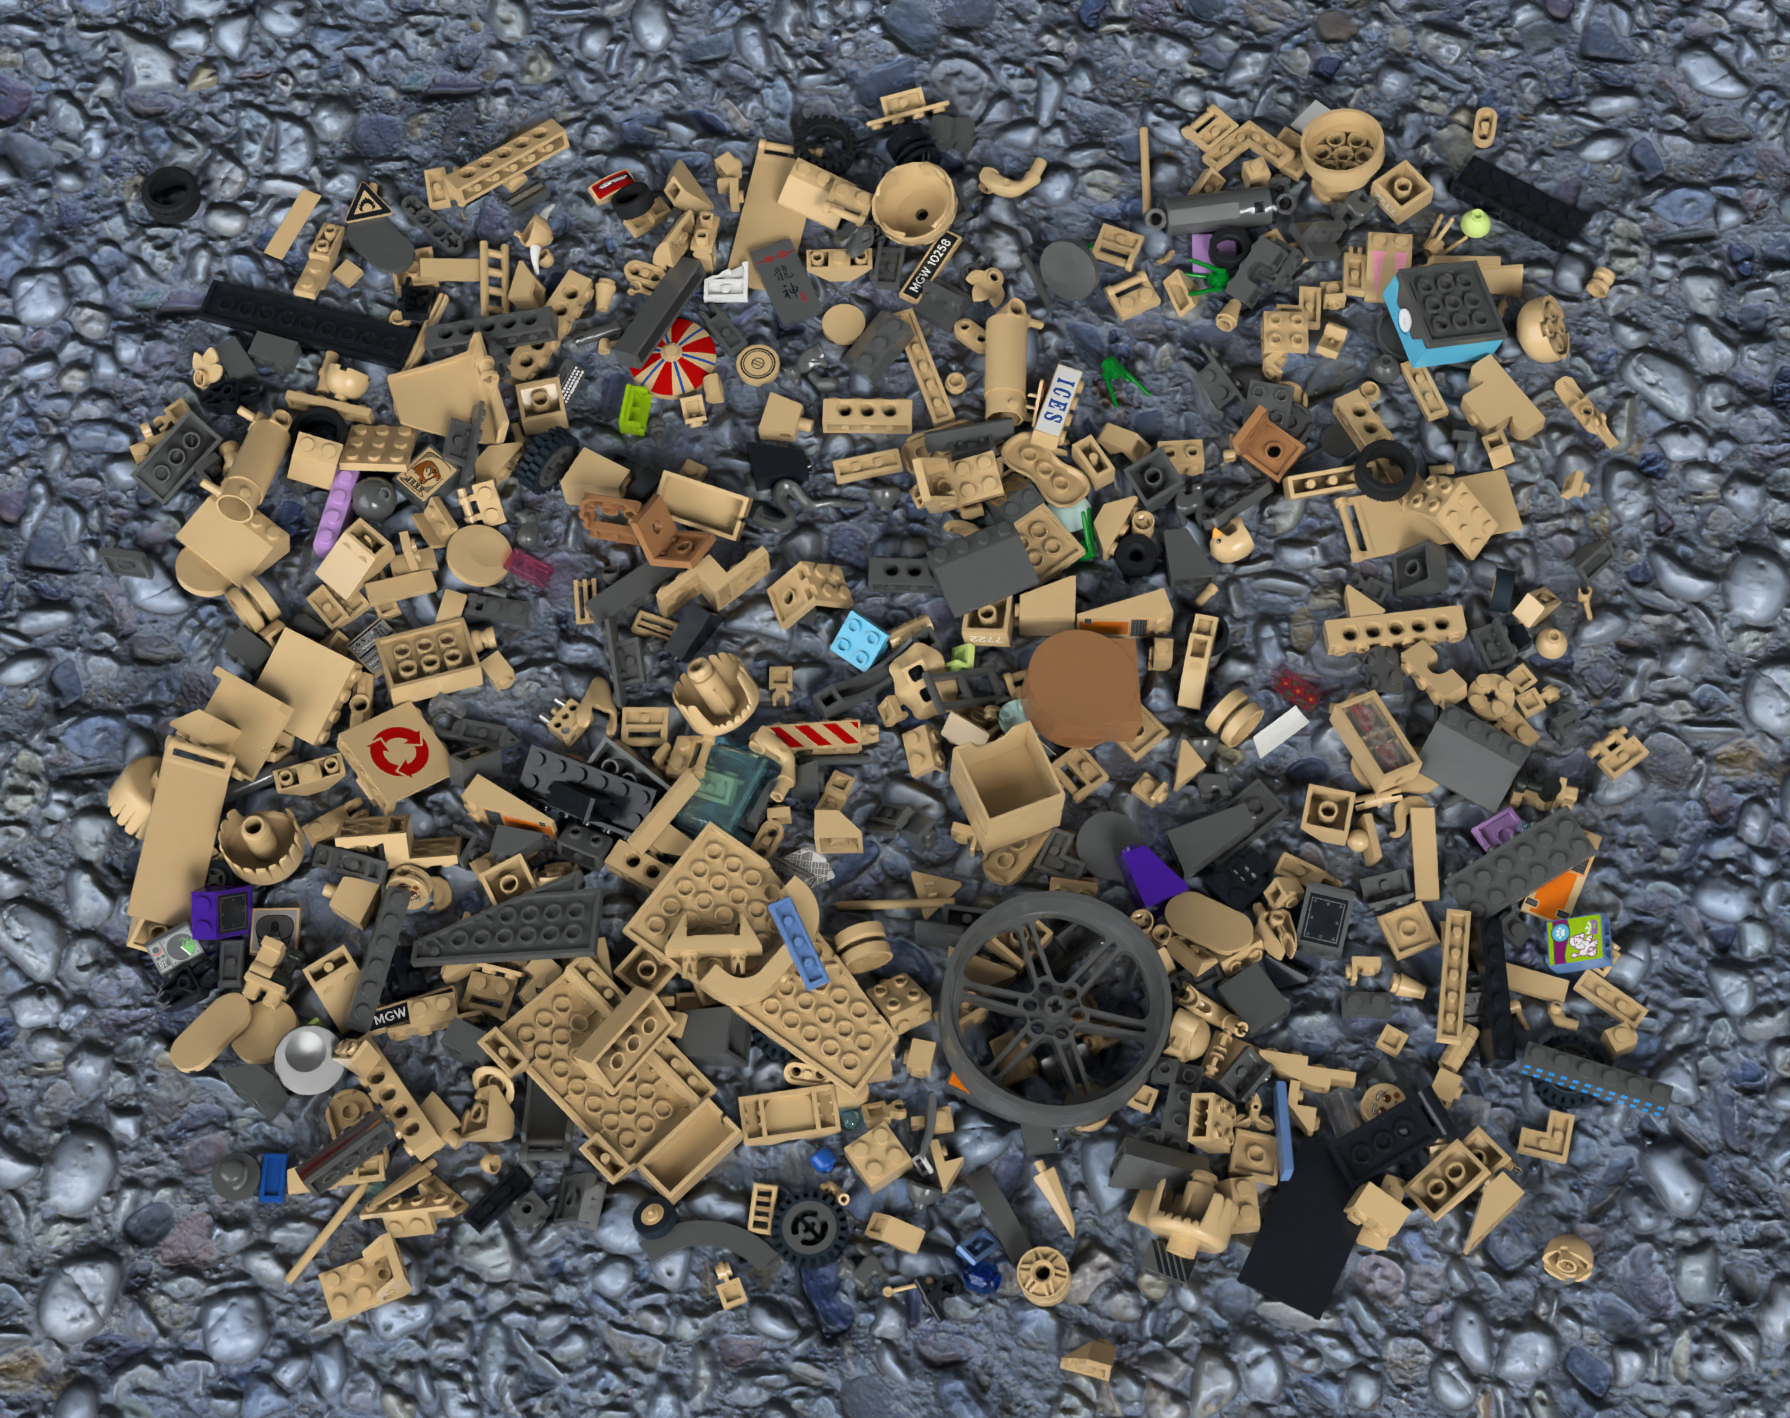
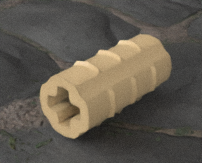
M925 613L888 630L887 632L891 636L887 642L891 650L898 649L911 636L928 626L934 631L928 615Z
M1463 1022L1461 1045L1448 1044L1438 1061L1439 1067L1444 1069L1451 1068L1458 1072L1479 1037V1030L1469 1023Z

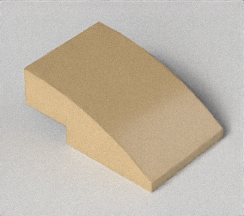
M688 210L681 215L654 252L653 265L661 267L665 273L668 272L670 267L673 268L691 246L695 230L693 211Z

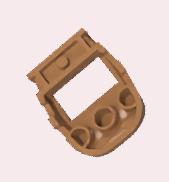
M584 493L579 509H581L579 517L584 519L583 525L585 529L591 530L590 538L641 546L630 524L619 525L608 520L597 521L596 507L600 506L601 512L606 515L616 516L619 510H623L625 517L633 519L643 508L641 502Z

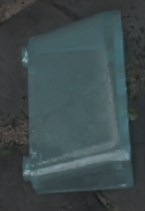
M719 742L716 746H711L708 756L709 760L705 765V776L703 779H698L701 786L676 815L678 817L677 826L696 835H699L709 821H711L732 836L757 786H760L761 779L765 780L770 770L769 757Z

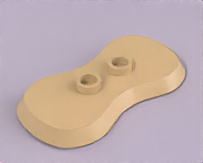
M1033 432L1018 433L1004 443L1001 448V456L1005 464L1013 471L1032 480L1037 485L1044 499L1052 506L1063 509L1074 506L1089 493L1090 483L1086 475L1077 468L1062 462L1052 450L1031 444Z

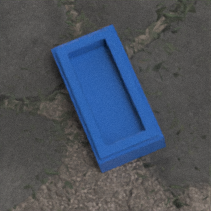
M264 1153L259 1192L260 1203H285L287 1170L290 1157L288 1153Z

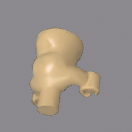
M233 440L224 442L219 447V454L225 461L221 470L223 478L227 476L240 450L238 442Z

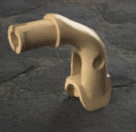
M1036 158L1030 170L1025 173L1020 181L1008 179L1000 175L999 171L994 168L984 167L979 174L980 183L978 189L985 194L993 193L1006 198L1019 197L1040 183V177L1047 166V162L1042 158Z
M761 726L751 738L748 746L754 753L764 754L773 759L782 768L777 778L778 782L770 794L774 801L782 802L789 789L793 788L796 783L795 756L791 748L775 736V732L769 727Z
M1185 981L1182 982V989L1185 990V995L1181 998L1176 996L1172 999V1002L1201 1016L1205 1021L1222 1030H1229L1238 1037L1245 1036L1246 1033L1242 1032V1030L1248 1031V1025L1245 1022L1240 1021L1236 1015L1209 999L1191 984Z

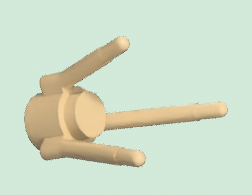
M1443 214L1439 215L1426 242L1422 245V252L1427 258L1434 255L1445 256L1468 239V236L1465 235L1444 250L1445 243L1441 239L1455 219L1453 217L1444 226L1439 235L1434 237L1443 219Z

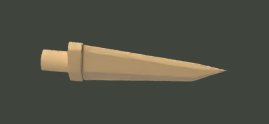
M431 1158L424 1164L418 1162L413 1165L411 1169L375 1196L367 1211L432 1175L430 1171L438 1166L437 1162Z
M1043 1159L1038 1160L1034 1165L1039 1174L1033 1177V1179L1074 1240L1075 1220L1059 1180L1055 1167L1047 1169Z

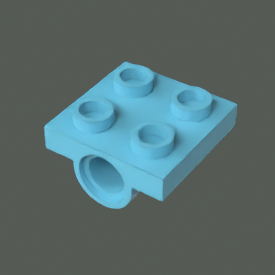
M851 610L830 650L862 672L871 669L884 656L888 648L887 641L891 634L856 610Z

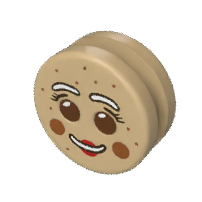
M402 865L392 871L386 889L392 886L411 892L412 895L407 909L414 910L422 908L428 902L433 889V881L430 875L423 869L413 865Z
M1375 1084L1365 1092L1361 1100V1116L1366 1123L1406 1100V1097L1393 1084Z

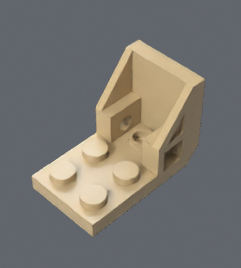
M993 450L949 462L947 458L920 457L912 460L922 502L929 513H942L1005 495Z
M390 1232L380 1235L362 1251L363 1258L318 1274L334 1323L406 1296L413 1290L399 1245Z

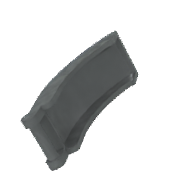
M528 1075L521 1130L520 1163H529V1161H562V1163H570L575 1123ZM530 1149H562V1151H530Z

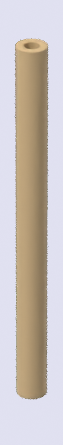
M1147 127L1139 129L1143 214L1151 208ZM1152 214L1149 217L1150 223L1152 222Z
M923 898L837 901V911L944 907L945 904L956 905V899Z
M368 1183L358 1185L285 1276L284 1279L292 1285L369 1189L370 1185Z

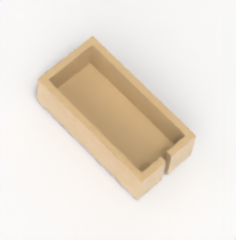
M668 470L663 471L656 493L662 496L673 521L740 542L746 523L742 521V518L748 517L753 498Z
M707 1097L643 1157L636 1166L639 1173L663 1197L667 1198L674 1205L743 1140V1134L727 1116L724 1117L723 1112Z

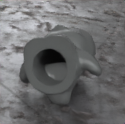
M529 509L518 511L514 514L519 521L516 524V527L519 528L516 536L517 542L524 548H531L538 541V536L540 535L538 523L542 520V515Z

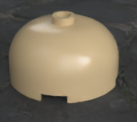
M1552 295L1529 300L1520 309L1517 317V340L1528 357L1539 363H1553L1568 357L1570 350L1569 332L1565 333V326L1562 320L1565 316L1560 304Z

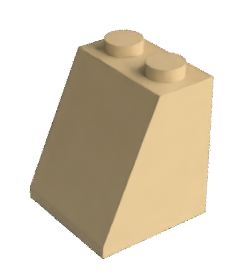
M583 447L560 484L565 502L569 505H580L585 492L623 498L632 485L633 480L629 469Z
M1071 575L1020 595V603H1015V627H1019V635L1052 636L1059 632L1074 630L1076 576Z

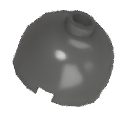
M378 476L362 479L354 485L351 491V495H353L352 508L357 516L364 521L379 522L393 513L397 504V494L393 485L386 479Z

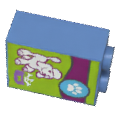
M1603 913L1546 921L1547 930L1544 931V938L1548 945V953L1545 955L1547 966L1555 973L1562 974L1613 966L1610 919Z

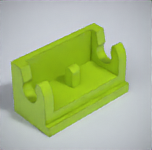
M626 384L618 422L621 433L645 436L653 398L652 394H648V388Z

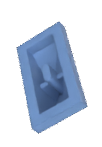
M982 1227L956 1247V1254L974 1266L997 1249L1000 1243Z

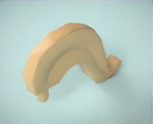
M1408 796L1403 798V801H1399L1394 807L1393 814L1395 831L1390 832L1389 837L1399 838L1405 834L1406 817L1410 815V808H1430L1429 803L1421 796Z
M430 876L433 881L432 891L434 896L432 901L434 905L430 906L429 910L437 909L438 912L446 910L452 903V890L448 882L442 877Z

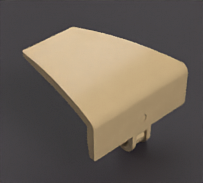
M480 331L474 332L466 352L428 365L388 375L387 381L400 424L446 437L448 421L451 418L470 423L472 409L481 400L485 402L484 410H486V415L481 423L480 429L483 432L478 443L498 445L505 441L509 419L498 388L499 374L494 369V358L487 354Z

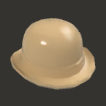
M482 1066L474 1071L472 1082L476 1091L479 1088L494 1084L499 1087L508 1104L512 1103L515 1094L513 1077L510 1078L500 1066Z

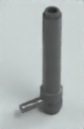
M289 755L277 762L262 767L253 782L245 778L242 782L237 779L228 782L223 805L274 783L272 771L300 764L298 755Z

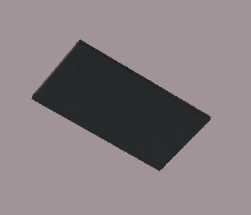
M1304 1136L1293 1158L1294 1171L1289 1181L1282 1182L1236 1281L1314 1318V1320L1320 1321L1363 1225H1356L1347 1218L1348 1214L1343 1211L1358 1187L1351 1190L1327 1150L1326 1145ZM1382 1172L1365 1183L1370 1181L1380 1188L1386 1174Z

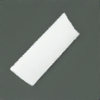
M1296 705L1253 737L1260 759L1310 723Z

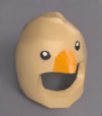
M1240 516L1230 520L1228 525L1221 530L1214 527L1209 552L1218 562L1232 563L1238 561L1255 549L1253 540Z

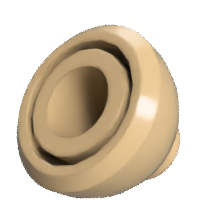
M1547 628L1536 637L1535 647L1541 656L1548 659H1557L1565 654L1568 641L1561 630Z

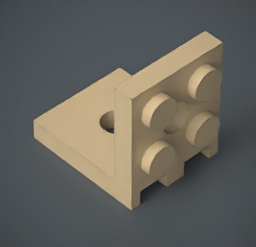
M800 561L767 589L781 629L790 628L816 605L849 609L854 605L840 566ZM791 593L793 594L792 602H790Z

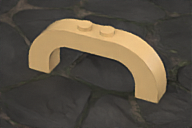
M794 875L779 892V900L787 896L791 897L814 945L819 933L818 904L809 887ZM784 943L757 974L747 978H738L728 974L715 964L700 981V985L705 993L719 1002L736 1006L750 1005L770 996L781 984L785 985L791 979L792 971L796 966Z

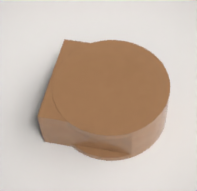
M1067 630L1054 634L1044 640L1033 653L1021 686L1023 712L1027 720L1031 721L1034 729L1049 741L1069 748H1089L1104 742H1134L1142 724L1136 639L1108 638L1088 630Z

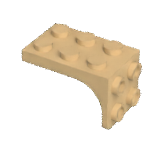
M1437 474L1429 475L1407 506L1410 512L1419 514L1436 524L1462 554L1472 561L1499 526L1462 481Z

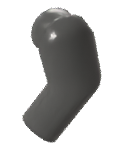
M816 370L808 374V379L820 392L835 391L841 385L837 377L822 378Z

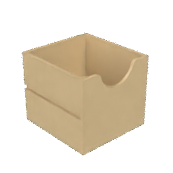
M1030 720L1011 727L1005 735L990 743L977 745L973 742H968L953 748L950 782L984 854L1060 826L1066 794Z

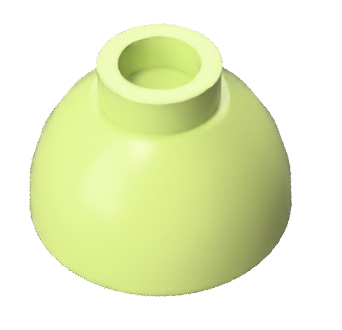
M1472 209L1463 215L1460 227L1465 235L1472 238H1481L1490 231L1491 221L1486 212L1481 209Z

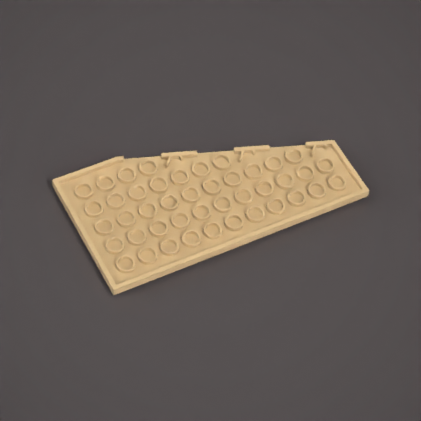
M709 821L624 927L622 932L682 975V958H666L665 946L683 915H687V931L690 933L689 936L739 935L740 914H744L760 941L763 956H746V977L744 978L751 977L757 974L784 945V941L769 912L768 905L779 900V892L785 886L767 860ZM818 933L814 947L828 974L829 983L808 992L797 968L792 971L791 979L785 985L781 984L770 996L762 1001L744 1006L722 1004L726 1007L730 1006L737 1015L856 1098L899 1042V1038L864 994L840 958L833 952L821 934ZM698 957V977L693 979L691 968H689L687 979L701 988L700 981L715 964L728 974H731V957ZM737 967L736 977L742 978L740 967Z

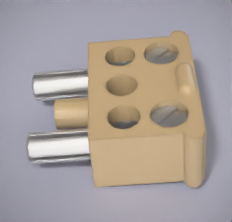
M556 696L557 698L554 699V702L562 708L559 710L557 707H554L551 710V714L554 715L553 718L543 712L539 715V719L547 724L551 734L563 741L566 747L569 748L593 723L595 717L591 711L590 724L586 728L580 727L576 718L580 704L572 698L567 702L562 697Z

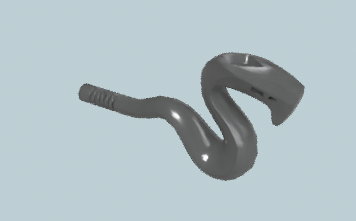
M879 181L875 183L872 191L870 192L871 194H875L877 186L880 183ZM870 212L864 225L857 227L856 223L851 222L835 236L833 242L835 249H847L845 253L851 258H856L872 246L874 241L873 227L867 224Z
M781 479L774 485L773 499L776 505L785 513L786 518L780 519L768 516L763 513V507L760 506L754 513L752 522L767 531L775 533L789 531L795 525L796 514L787 500V495H791L801 506L809 510L838 507L864 511L865 502L836 498L812 500L797 482L791 479Z

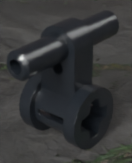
M955 1274L940 1278L937 1288L933 1291H930L922 1276H918L913 1280L922 1295L921 1300L925 1307H929L938 1323L944 1321L946 1316L937 1301L943 1297H956L962 1293L964 1288L963 1280ZM948 1282L955 1283L953 1290L947 1291Z

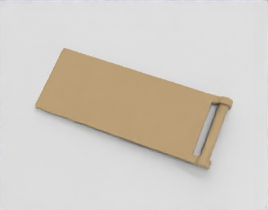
M760 138L755 164L727 269L733 270L742 266V262L749 261V288L766 291L750 258V252L790 238L798 254L807 218L777 204L797 159L765 154L766 150L794 154L793 145L768 142L767 139ZM807 148L814 156L823 159L824 148Z
M1504 469L1452 478L1462 481L1499 524L1492 535L1522 529L1523 526ZM1367 495L1349 498L1340 497L1334 501L1336 509L1339 510L1350 546L1352 563L1395 554L1428 539L1439 545L1453 543L1429 519L1412 513L1409 510L1403 513L1395 500L1381 502L1370 499ZM1353 505L1366 551H1360L1348 506Z
M167 736L162 765L127 909L128 916L172 927L187 921L192 927L191 892L205 886L232 766L236 760L235 753L229 751L224 753L178 740L176 736ZM175 748L222 761L224 764L223 769L173 755V750Z

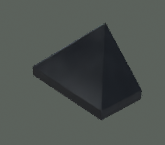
M1269 953L1264 958L1277 989L1307 982L1315 970L1313 967L1295 958L1290 959L1286 954H1284L1282 960L1274 958Z

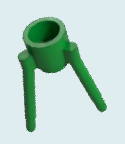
M1193 258L1188 259L1191 263L1212 270L1208 274L1184 272L1188 277L1207 279L1208 285L1212 286L1211 288L1189 292L1188 296L1223 292V288H1227L1230 275L1226 268H1219Z
M1115 356L1103 361L1101 368L1104 372L1101 376L1105 380L1115 408H1118L1119 405L1110 378L1116 380L1122 377L1126 382L1131 380L1148 397L1151 396V393L1125 369Z
M1087 508V519L1085 512H1081L1085 540L1079 543L1086 550V554L1079 561L1097 557L1091 508Z

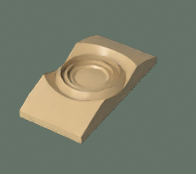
M835 1083L738 1097L744 1146L774 1145L788 1140L815 1139L841 1132Z

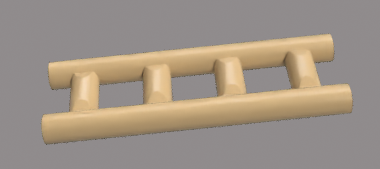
M480 241L481 317H487L489 314L510 313V300L508 299L510 290L509 245L502 244L500 250L488 248V241ZM488 257L501 259V269L489 267ZM489 276L501 278V288L489 286ZM489 295L500 296L501 307L489 305Z

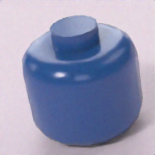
M824 1146L811 1155L809 1161L818 1173L824 1170L828 1173L835 1168L833 1164L837 1162V1157L829 1146Z

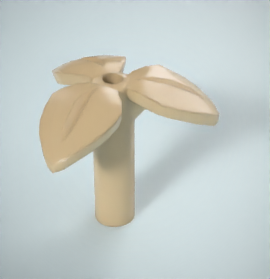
M1257 1093L1250 1101L1245 1102L1244 1107L1249 1115L1238 1114L1233 1122L1234 1128L1245 1130L1250 1128L1252 1122L1255 1123L1259 1131H1270L1275 1128L1274 1121L1268 1115L1259 1116L1262 1109V1101Z

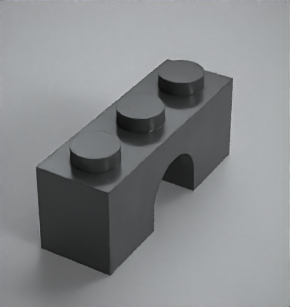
M1261 235L1253 243L1246 259L1240 263L1239 270L1235 276L1229 280L1225 292L1253 310L1264 293V290L1256 285L1255 278L1257 273L1264 268H1270L1277 272L1289 253Z

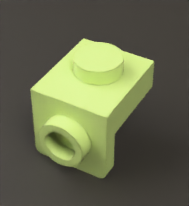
M966 643L952 648L951 662L944 663L946 671L974 669L975 645Z

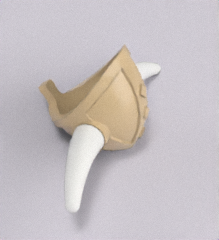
M554 203L545 207L540 214L536 212L522 232L514 231V235L519 238L521 244L525 247H530L531 262L537 275L540 273V251L542 248L549 246L554 237L547 221L551 210L555 207Z

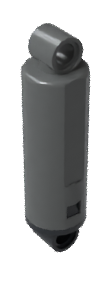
M1272 185L1167 197L1163 200V208H1150L1145 211L1143 223L1151 230L1165 228L1166 234L1169 237L1216 232L1225 227L1241 229L1274 225L1277 221V214H1291L1295 210L1297 202L1290 193L1280 192L1275 195ZM1286 197L1289 200V206L1282 210L1279 206V201ZM1153 213H1158L1160 216V221L1156 225H1152L1149 221V217Z

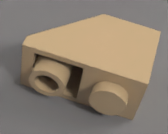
M519 261L509 290L508 299L519 310L540 308L546 289L536 274L523 261Z

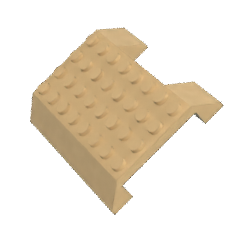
M577 957L566 967L564 974L500 1028L495 1026L477 1043L510 1078L526 1072L589 1137V1140L579 1150L614 1185L637 1168L636 1164L707 1097L711 1099L718 1089L667 1037L662 1040L614 1095L610 1094L588 1076L574 1059L573 1055L588 1039L592 1031L602 1024L627 995L590 957Z

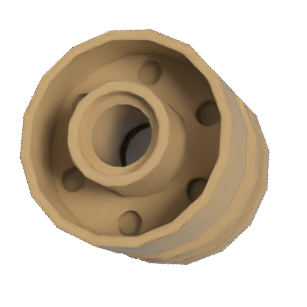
M1050 1247L1033 1248L1021 1257L1017 1266V1279L1024 1296L1031 1303L1041 1307L1053 1306L1062 1302L1072 1286V1275L1065 1257ZM1049 1274L1047 1279H1039L1041 1275Z

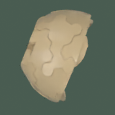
M927 161L911 162L894 167L880 181L872 199L874 221L888 238L902 245H927L936 241L948 231L956 217L958 200L952 180L945 170ZM927 212L928 217L923 221H919V214Z

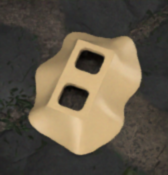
M917 642L902 655L894 659L889 666V672L893 677L896 698L912 711L916 719L925 720L938 715L932 700L925 702L920 695V690L926 687L924 679L922 678L914 682L908 671L917 665H921L924 671L929 670L931 674L945 673L947 671L944 665V658L940 652L926 644ZM956 680L935 682L943 702L957 700L958 685Z

